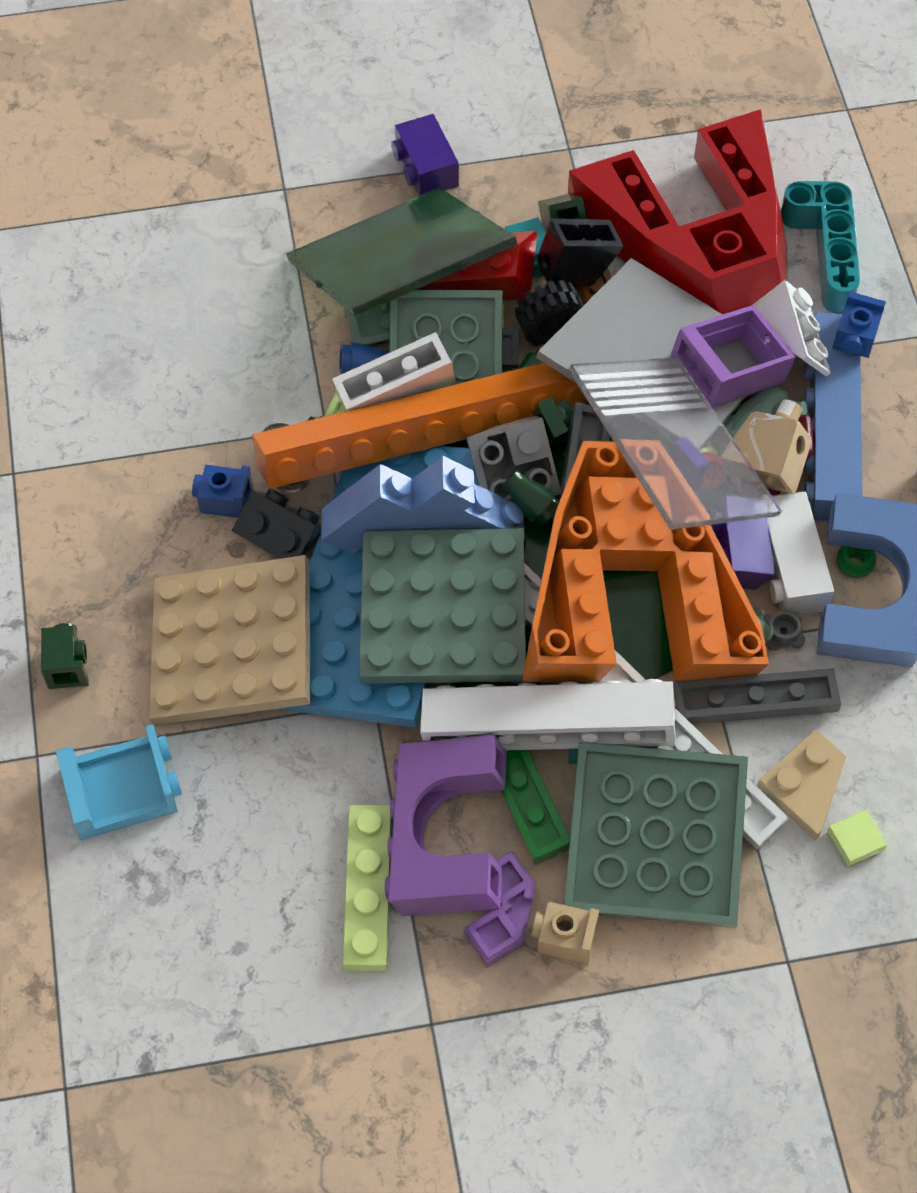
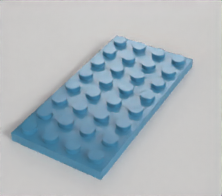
M438 446L343 470L332 500L379 464L412 479L442 456L473 470L474 484L478 485L468 448ZM320 533L310 561V704L280 709L418 728L421 719L423 689H430L431 683H360L363 549L352 555L321 541Z

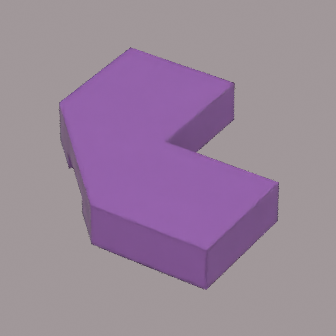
M513 851L496 860L502 868L500 909H494L464 927V934L487 967L524 944L535 892V883Z

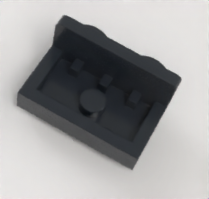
M269 488L267 493L252 490L231 531L279 559L308 554L316 536L321 533V524L318 523L321 517L302 506L299 507L298 511L287 505L289 498Z

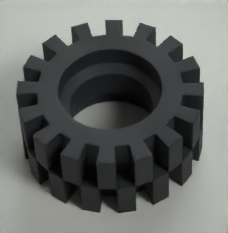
M558 280L555 285L553 281H548L546 287L542 288L541 284L535 286L536 291L534 293L527 291L524 294L526 299H519L517 302L519 307H515V316L527 342H532L534 346L542 343V346H544L584 306L576 288L570 282L565 284L563 280Z

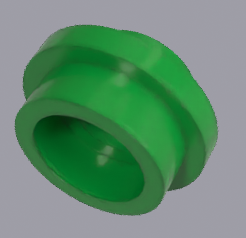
M841 546L837 553L836 562L844 574L850 577L861 578L869 575L874 570L876 555L874 550ZM858 558L862 563H856L850 559Z

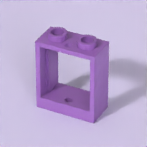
M754 305L680 328L671 352L673 358L711 408L785 383L796 358L790 351V348L781 340L770 326V323ZM742 340L760 364L731 374L712 349Z

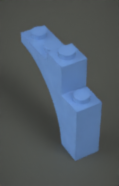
M444 456L440 457L412 479L379 464L322 508L321 541L353 555L363 549V531L524 528V514L516 503L474 484L473 470Z

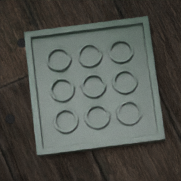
M524 528L363 531L359 674L361 684L522 681L526 662Z
M579 742L564 905L590 911L591 908L599 910V915L736 928L748 757Z

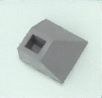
M531 416L498 425L466 438L478 486L514 502L511 496L502 488V485L515 470H518L528 478L557 493L556 495L560 494L561 489L543 418Z

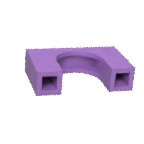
M494 734L399 744L398 760H395L393 763L396 796L392 798L390 803L391 818L394 822L393 837H389L387 843L391 868L390 876H387L385 879L384 888L387 900L402 916L500 909L502 868L489 852L439 856L427 852L424 845V831L428 819L444 801L461 794L505 790L507 752Z

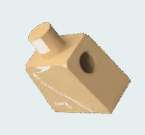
M784 399L781 401L775 415L758 411L750 413L718 460L731 478L795 494L811 446V437L801 423L798 422L803 408L791 400Z

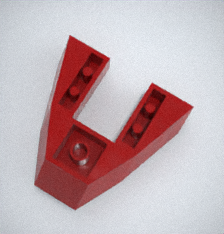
M761 109L698 129L694 159L726 211L682 226L677 224L634 150L569 170L568 194L572 193L583 197L587 219L611 220L624 246L617 255L625 263L631 258L701 302L708 304V306L722 315L751 306L784 280L788 282L787 243Z

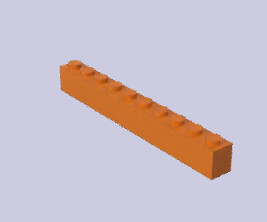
M541 363L252 434L257 469L268 487L272 489L466 440L467 437L498 425L531 417L537 403L552 397L555 404L568 400L572 408L576 402L592 406L593 401H589L586 396L594 394L583 392L580 385L547 364Z

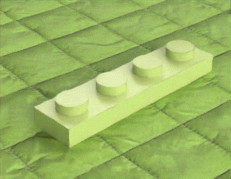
M349 805L343 949L344 971H387L389 901L385 895L384 885L386 877L390 876V859L387 851L388 839L391 837L390 805Z

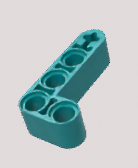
M835 181L792 182L788 184L784 192L781 208L783 224L794 229H816L822 303L828 311L835 314H843L849 291L857 293L860 283L851 189L847 185Z

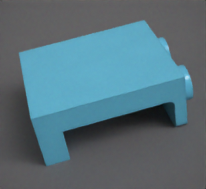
M154 724L145 726L148 734L145 737L80 756L75 755L72 746L56 750L73 823L80 840L178 812L174 797L182 795L176 772L167 773L164 761L172 759L166 736L157 737Z

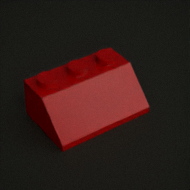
M536 231L434 239L416 254L412 285L417 290H502V300L525 299L524 294L527 291H531L537 233Z

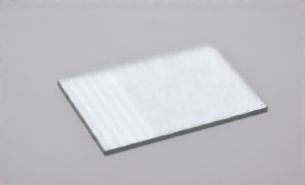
M678 357L570 365L568 369L670 530L777 517L780 515L782 510Z

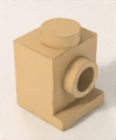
M548 901L546 912L537 911L534 920L532 937L539 938L537 953L588 965L597 928L599 910L591 908L590 911ZM558 924L566 927H571L572 929L569 931H561L557 928L556 925Z

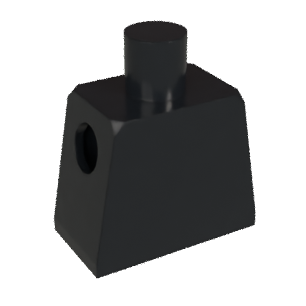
M551 219L537 256V263L546 282L553 281L556 285L558 280H563L565 284L570 282L573 287H590L596 283L624 246L611 220Z

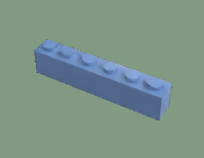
M815 313L814 317L821 328L818 332L821 342L828 351L826 360L831 374L826 377L804 363V379L810 380V388H805L804 402L807 405V410H810L814 453L806 461L803 468L804 473H810V482H805L804 492L806 491L814 521L829 522V511L836 493L863 496L861 360L859 355H850L844 351L833 349L842 314Z

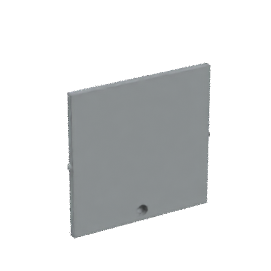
M632 258L538 351L536 356L537 359L577 383L575 378L679 371L681 376L577 384L581 387L685 380L687 385L592 391L591 393L603 395L690 388L693 393L608 399L603 401L606 403L696 397L699 402L614 409L622 412L702 405L704 410L628 416L671 444L684 439L697 454L747 397L744 396L711 408L673 358L671 352L680 328L722 314ZM742 340L712 349L731 374L760 364Z

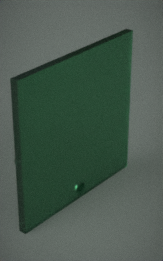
M439 187L286 253L288 261L312 280L317 288L324 290L353 316H357L518 244L516 236Z

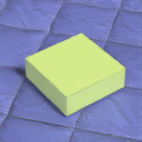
M867 810L830 825L827 831L848 867L885 851L887 843Z

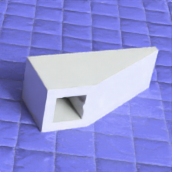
M784 280L753 305L770 323V326L790 348V351L796 358L827 377L831 374L826 360L828 351L821 342L818 333L821 328L812 313L811 306L813 301L803 288L796 289Z

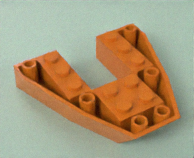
M583 441L555 513L522 682H600L617 664L603 570L657 571L675 682L758 675L769 665L762 625L706 515L658 444Z

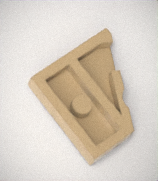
M815 729L759 779L757 787L816 841L822 832L846 756Z

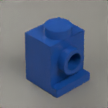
M849 291L836 332L833 349L844 351L850 355L869 358L886 301Z
M205 464L203 475L196 474L192 484V496L197 497L200 513L234 518L239 517L253 490L250 466L243 465L241 469Z

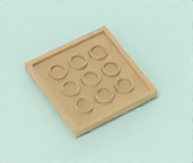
M306 555L154 578L149 720L154 726L310 704V562Z

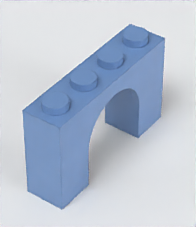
M836 493L829 511L827 544L871 549L883 555L896 567L900 575L902 594L898 601L880 609H865L826 603L819 621L817 654L913 667L917 661V504Z

